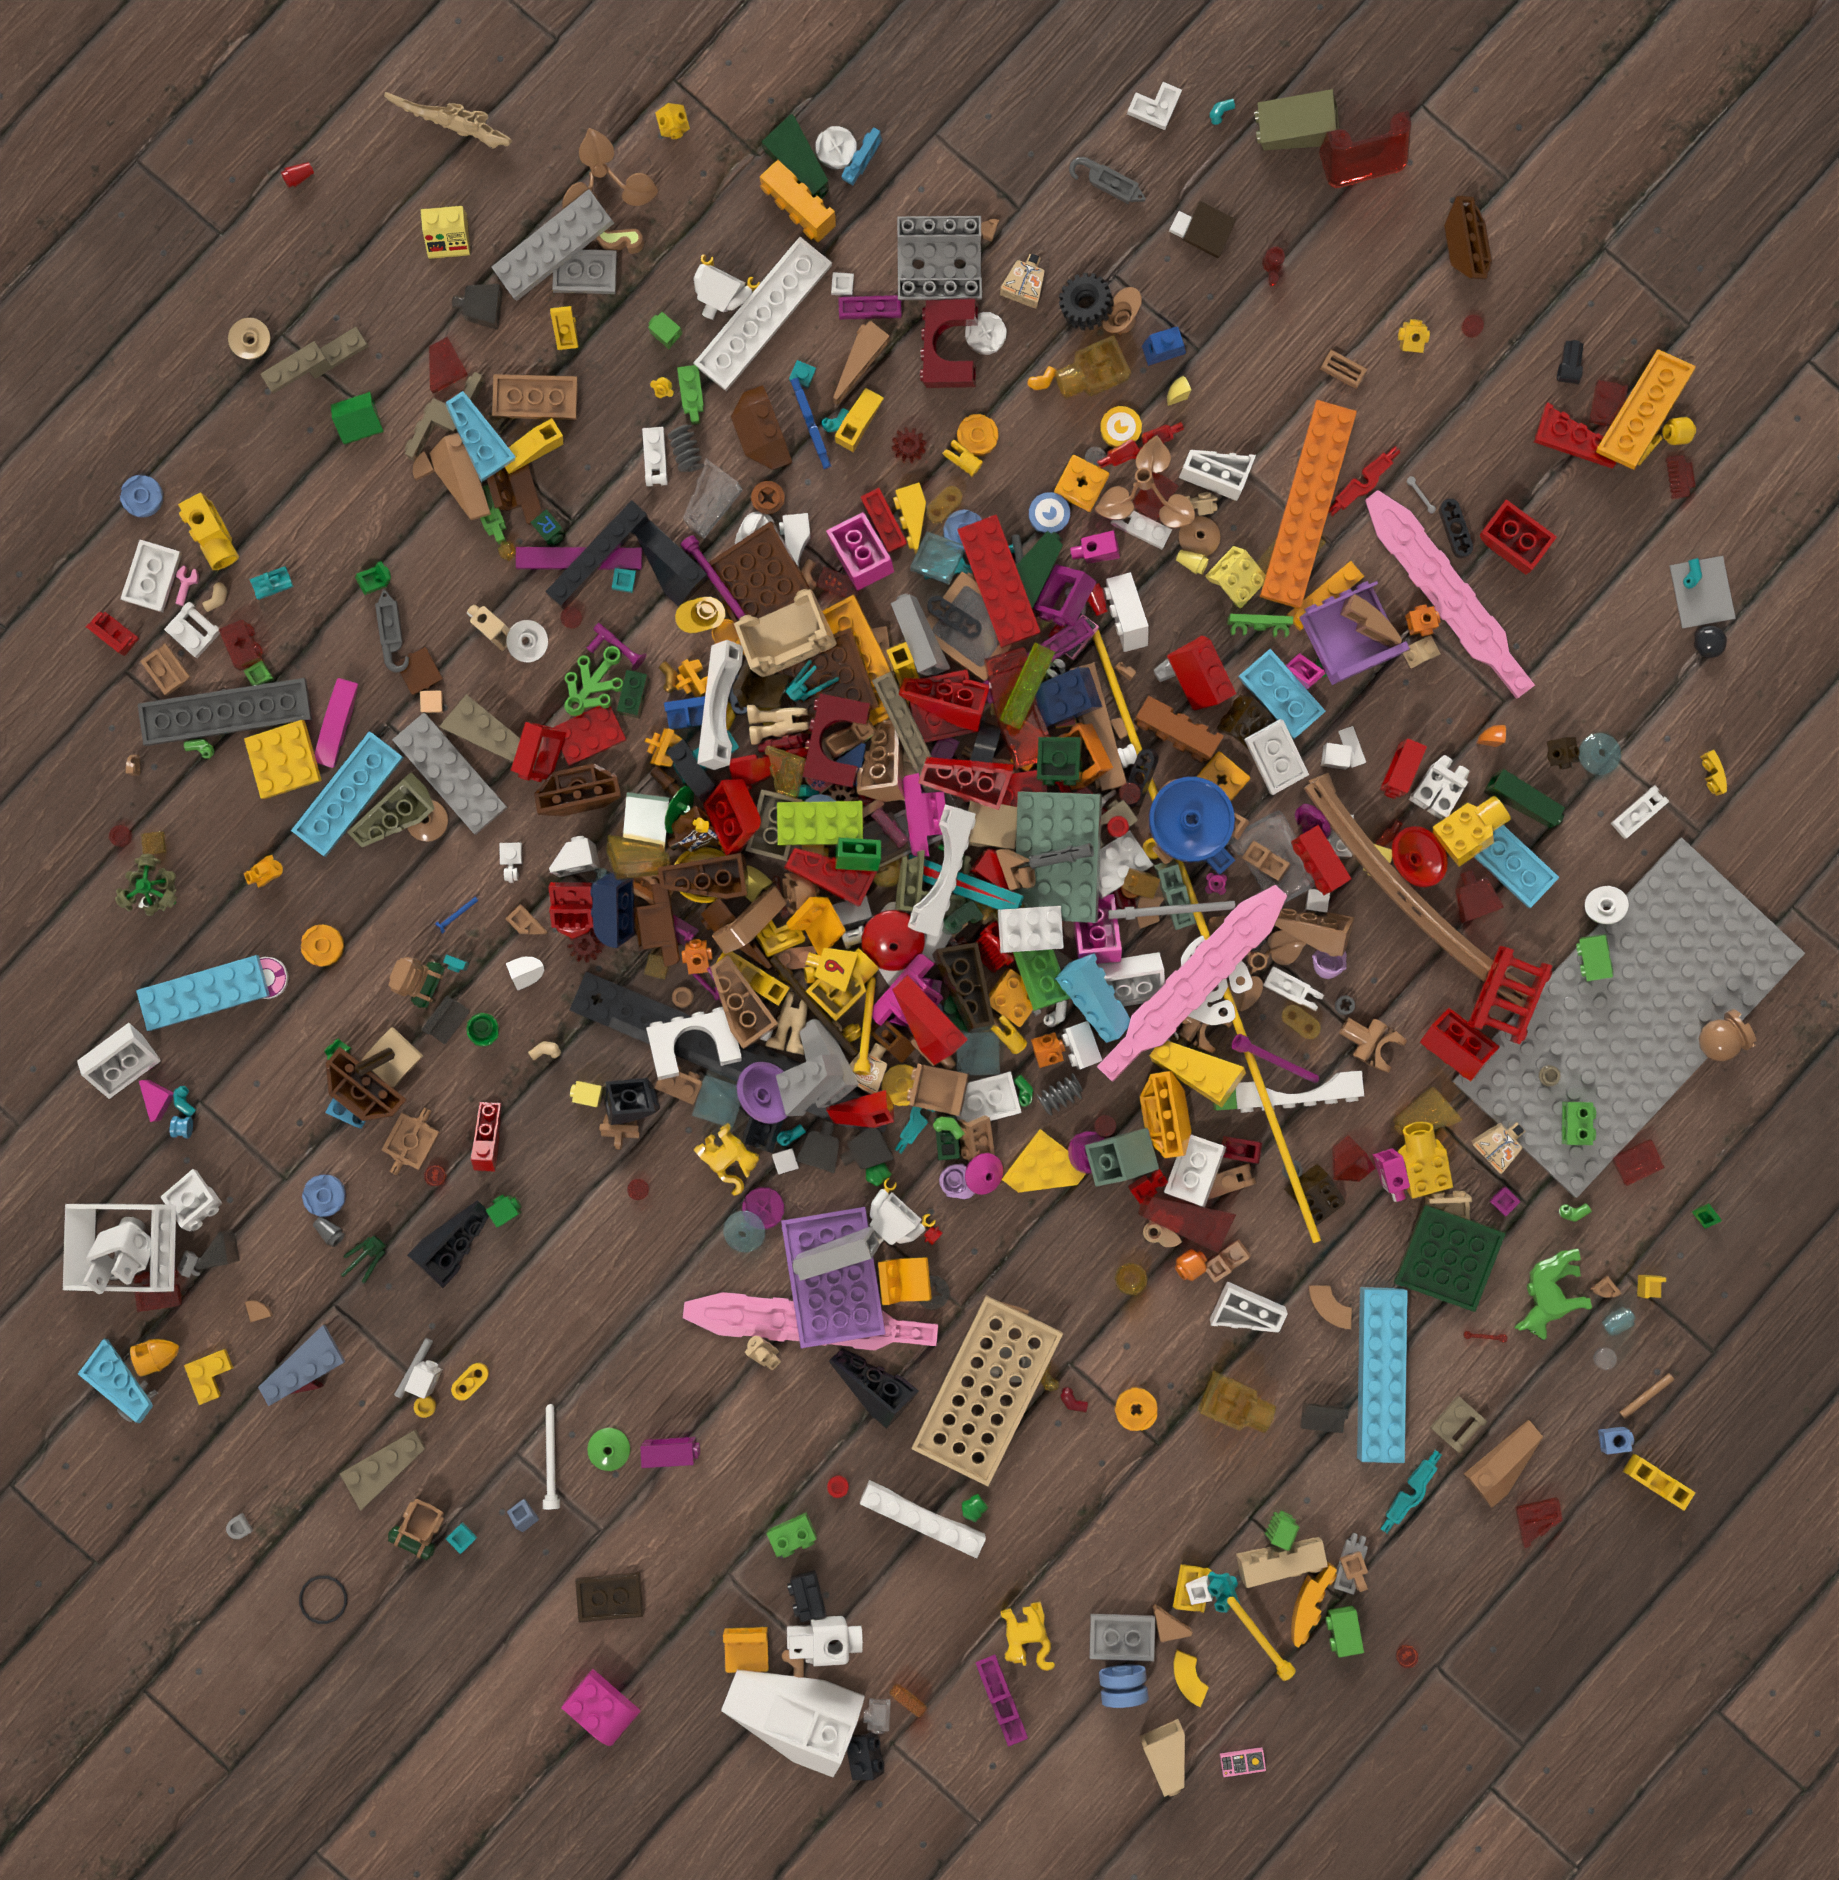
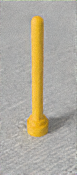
M874 977L867 981L860 1056L857 1063L854 1064V1074L862 1076L871 1074L868 1052L876 984Z
M1229 1597L1227 1603L1276 1664L1279 1677L1283 1681L1290 1679L1295 1674L1296 1669L1290 1662L1282 1660L1234 1597Z

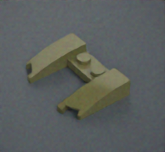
M924 850L918 851V857L907 860L906 856L902 858L895 910L912 913L913 907L929 893L922 891ZM963 856L961 873L976 878L969 872L972 867L969 864L971 858ZM960 895L950 896V906L944 916L959 917L972 921L980 919L981 903Z

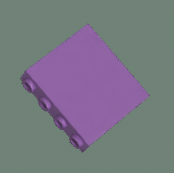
M1366 581L1358 585L1357 590L1353 592L1351 589L1340 593V597L1334 599L1333 596L1322 601L1323 605L1321 606L1311 605L1304 609L1306 613L1299 617L1332 685L1399 656L1410 649L1407 642L1388 648L1355 631L1358 623L1340 615L1345 599L1356 594L1369 602L1387 618L1373 589L1378 584L1377 581L1371 584Z

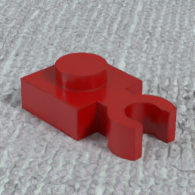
M1158 1169L1152 1173L1150 1178L1144 1175L1130 1184L1128 1188L1139 1204L1158 1193L1155 1188L1165 1186L1168 1181L1163 1176L1161 1170Z

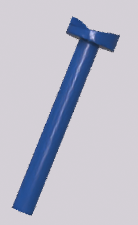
M474 897L441 924L436 922L435 925L440 927L443 934L446 932L444 928L478 902V899Z

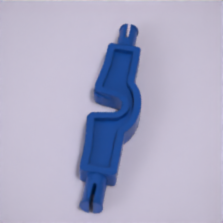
M794 378L790 382L823 469L830 468L832 465L830 464L819 430L814 422L799 378Z

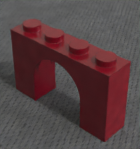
M976 299L926 300V306L922 308L925 328L921 330L924 348H921L923 369H920V381L923 382L926 388L976 387L977 367L973 361H947L938 356L936 349L937 341L945 330L955 326H978L979 305Z
M820 693L819 698H816L814 702V710H816L815 719H811L809 731H812L811 739H807L805 752H808L807 759L803 760L801 765V773H803L804 778L855 788L859 767L830 760L823 751L822 737L826 729L836 722L843 721L868 726L872 708L870 703Z

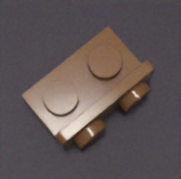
M677 1066L679 1076L657 1081L655 1089L692 1105L695 1104L704 1081L699 1080L700 1075L691 1071L685 1074L680 1071L681 1067Z
M984 1115L970 1122L962 1119L957 1121L965 1133L960 1137V1153L964 1159L970 1162L974 1157L982 1153L995 1155L991 1123L988 1116Z

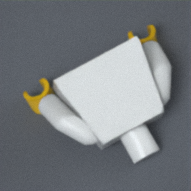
M706 255L701 256L702 264L699 265L694 276L695 292L698 294L697 299L706 304L702 315L712 320L717 310L727 312L743 304L760 285V282H758L757 285L752 286L750 283L753 281V277H750L747 281V286H745V282L713 267V257H711L709 262H705Z
M888 1178L884 1182V1189H880L871 1203L870 1217L872 1221L870 1226H873L879 1245L883 1240L890 1245H893L895 1242L902 1244L914 1241L925 1231L926 1227L933 1226L936 1221L933 1220L930 1224H927L926 1218L931 1214H925L921 1219L893 1193L889 1195V1192L895 1190L896 1183L893 1188H888L886 1186L890 1179Z

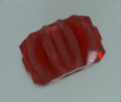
M907 427L904 428V434L901 431H897L898 438H892V442L895 445L891 446L892 451H897L895 458L902 456V463H905L906 459L909 458L911 464L914 463L913 457L921 460L920 453H926V449L923 446L927 444L926 440H921L923 433L916 435V428H913L912 432L909 433ZM907 442H910L912 445L911 449H908L906 446Z
M593 928L590 929L588 934L585 933L574 939L569 937V940L574 941V944H568L567 948L575 949L570 955L573 957L578 954L576 959L578 962L582 960L583 956L585 963H589V956L593 960H597V956L594 953L602 954L603 952L601 949H597L598 946H603L604 944L601 941L597 942V936H593L595 933ZM587 939V942L591 943V945L584 951L585 948H582L581 944Z

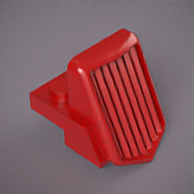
M550 882L548 886L551 902L549 912L552 928H556L558 932L572 939L589 932L593 928V918L591 916L593 897L590 894L592 882Z
M997 919L980 933L981 937L975 942H978L982 963L994 973L1004 964L1008 966L1015 960L1013 952L1001 953L999 919Z

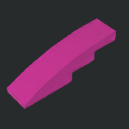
M337 678L315 751L317 763L331 768L336 766L339 749L343 745L346 728L351 721L359 684Z

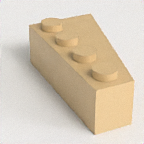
M1319 1537L1293 1542L1290 1551L1278 1546H1272L1236 1554L1240 1577L1246 1588L1287 1577L1300 1576L1306 1572H1320L1323 1568L1328 1567L1323 1541Z

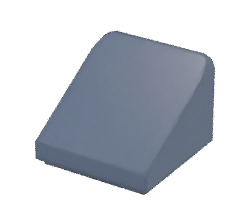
M525 1499L507 1511L515 1528L521 1532L539 1520Z

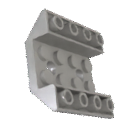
M981 216L897 217L898 300H982ZM961 259L966 263V266L958 269L954 265L955 261ZM921 260L924 262V267L916 269L913 267V262Z

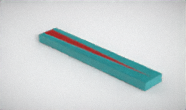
M910 854L908 860L913 859L916 856ZM924 859L922 882L934 886L942 866ZM960 872L957 873L956 887L952 891L954 894L997 910L1020 908L1024 896Z

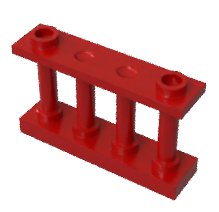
M1499 946L1468 1024L1479 1029L1489 1025L1512 1035L1510 1041L1520 1045L1527 1037V1027L1545 983L1551 978L1552 965L1541 963L1540 968L1514 958V955H1512L1513 949ZM1511 965L1536 975L1532 987L1506 978L1505 971L1507 967ZM1504 985L1528 995L1524 1007L1499 998L1496 994L1499 986ZM1496 1005L1520 1015L1516 1026L1514 1027L1489 1017L1488 1013L1491 1006Z

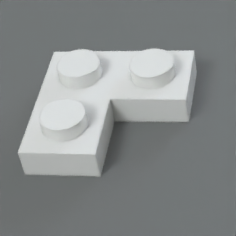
M1163 82L1155 100L1135 93L1127 114L1165 130L1182 90Z

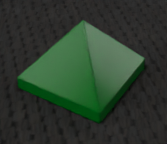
M1709 1203L1692 1211L1705 1229L1722 1221Z

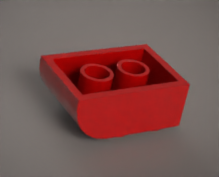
M1507 499L1480 533V538L1486 546L1525 575L1534 569L1557 538V536Z
M743 779L722 780L703 804L726 856L738 854L761 825V818Z

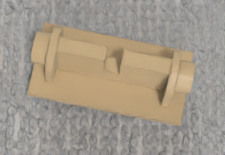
M1210 492L1200 493L1195 498L1185 496L1191 502L1193 508L1198 509L1199 516L1213 514L1214 511H1217L1216 502L1213 503L1217 498L1213 494L1211 495Z

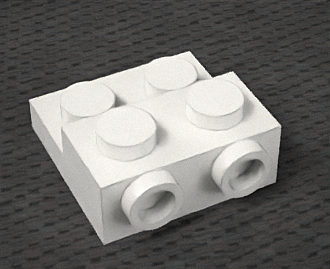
M194 1169L161 1196L165 1205H176V1221L181 1228L187 1231L199 1229L203 1225L202 1221L207 1216L215 1215L219 1211L218 1207L222 1204L214 1190L207 1186L198 1171Z

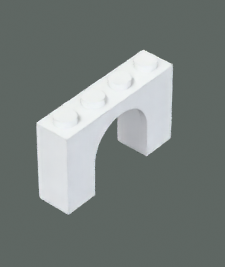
M723 1007L713 1009V1012L704 1014V1012L694 1013L691 1018L676 1017L671 1019L669 1023L663 1024L662 1021L650 1024V1027L646 1028L658 1080L679 1076L674 1046L677 1039L689 1030H701L713 1038L721 1066L741 1061L742 1057L738 1041L730 1031Z

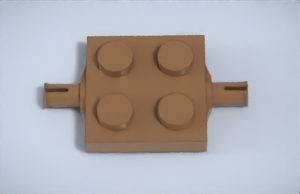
M423 1107L419 1118H413L405 1113L400 1114L382 1148L383 1152L391 1155L396 1160L390 1170L391 1173L398 1175L403 1164L421 1170L440 1134L439 1131L426 1123L432 1112L431 1110Z

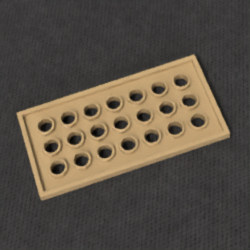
M986 1295L911 1449L989 1486L1063 1332ZM999 1319L1002 1322L1001 1328L998 1330L992 1329L990 1321ZM1011 1329H1019L1021 1336L1018 1339H1012L1009 1336ZM1034 1337L1038 1338L1041 1342L1040 1346L1035 1349L1028 1345V1341ZM983 1338H989L992 1340L993 1345L985 1349L981 1346L980 1342ZM1002 1348H1010L1012 1355L1009 1358L1001 1357L999 1352ZM974 1357H980L983 1360V1365L975 1368L972 1366L971 1360ZM1020 1358H1030V1366L1026 1368L1021 1367L1019 1364ZM994 1366L1000 1367L1003 1371L1002 1375L999 1377L992 1376L990 1373L991 1368ZM965 1376H971L974 1379V1384L966 1387L962 1384V1379ZM1012 1376H1019L1022 1379V1383L1015 1387L1010 1384L1009 1380ZM983 1386H991L993 1393L990 1396H984L981 1393ZM956 1395L963 1396L965 1399L964 1404L961 1406L955 1405L952 1401L953 1397ZM1003 1395H1009L1013 1401L1010 1405L1006 1406L1000 1402V1398ZM979 1404L983 1406L984 1412L981 1415H975L972 1412L974 1405ZM947 1414H952L956 1419L951 1425L943 1421V1417ZM994 1414H1000L1003 1417V1421L1001 1424H994L991 1421V1417ZM967 1423L972 1424L975 1428L971 1434H966L962 1430V1427ZM937 1433H942L946 1436V1441L942 1444L936 1443L934 1436ZM991 1433L994 1440L991 1443H984L981 1439L982 1435ZM955 1443H963L965 1445L964 1452H955L953 1449ZM975 1452H981L985 1458L982 1462H975L972 1455Z

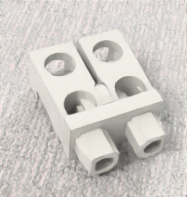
M1443 755L1430 766L1422 781L1408 799L1423 809L1428 808L1427 812L1440 820L1450 815L1468 783L1466 779L1470 772L1463 766H1458L1455 773L1450 771L1448 768L1453 760L1446 755Z

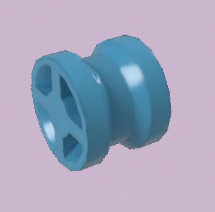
M173 1116L170 1122V1136L190 1138L193 1131L192 1118L180 1119L179 1116Z

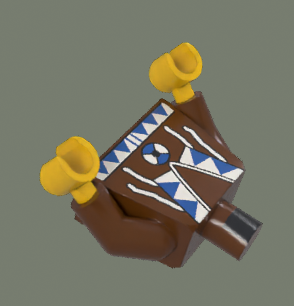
M697 806L681 815L672 824L671 827L675 836L667 840L668 845L673 851L681 846H684L690 852H694L707 845L721 847L708 815Z

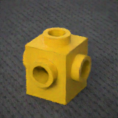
M667 103L655 112L661 136L679 139L690 129L684 105Z
M1410 319V323L1404 322L1403 328H1399L1398 340H1401L1400 348L1402 351L1423 353L1424 345L1428 343L1430 331L1427 330L1428 327L1422 324L1423 321Z

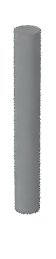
M425 1338L394 1394L396 1397H403L414 1366L423 1361L433 1343L432 1340Z

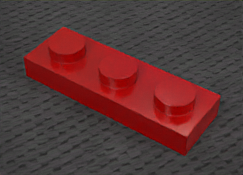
M880 488L861 496L860 499L888 554L906 546L907 542Z

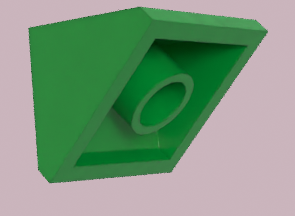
M371 392L331 404L332 420L344 445L384 432Z

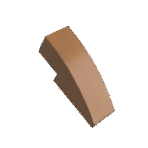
M1356 594L1345 599L1340 615L1358 623L1355 631L1388 648L1401 644L1402 639L1396 629L1378 609Z

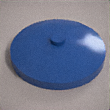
M1183 777L1168 783L1156 795L1149 811L1150 832L1156 844L1167 855L1185 862L1204 861L1219 853L1230 840L1235 824L1233 806L1226 793L1215 783L1200 777Z

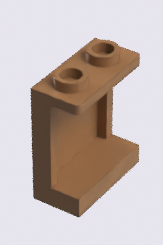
M918 1064L917 1068H913L911 1080H914L913 1089L909 1088L907 1101H910L909 1106L961 1116L970 1074Z

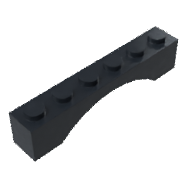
M631 500L545 591L547 595L565 610L580 594L600 566L650 520L647 513Z

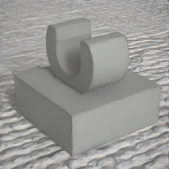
M185 1250L177 1270L185 1277H190L191 1273L199 1276L200 1272L194 1270V1266L196 1264L204 1265L205 1262L198 1258L194 1252Z

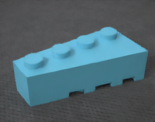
M1093 953L1069 962L1055 979L1084 1014L1087 1021L1096 1029L1099 1036L1107 1043L1121 1037L1129 1027L1130 1018L1121 1001L1115 999V990L1104 979L1106 974L1103 968H1098L1096 964L1097 957Z

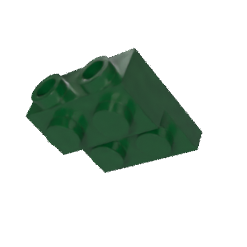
M1038 737L1037 780L1043 781L1042 785L1054 786L1055 782H1063L1064 786H1076V782H1081L1082 738Z

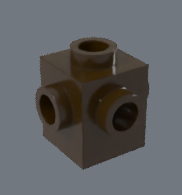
M1564 737L1547 741V758L1550 766H1559V769L1572 768L1573 763L1580 762V749L1577 746L1576 737Z

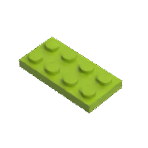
M862 801L777 802L778 846L837 845L838 837L863 839Z

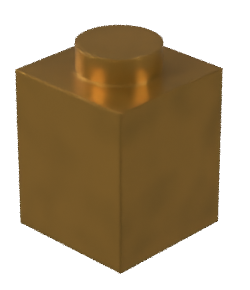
M1129 868L1122 888L1133 894L1153 899L1161 879L1150 873Z

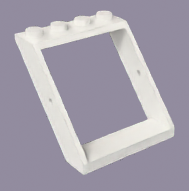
M65 1204L63 1290L93 1291L83 1281L91 1266L86 1261V1258L95 1242L96 1209L152 1210L150 1286L106 1285L104 1291H174L176 1205Z

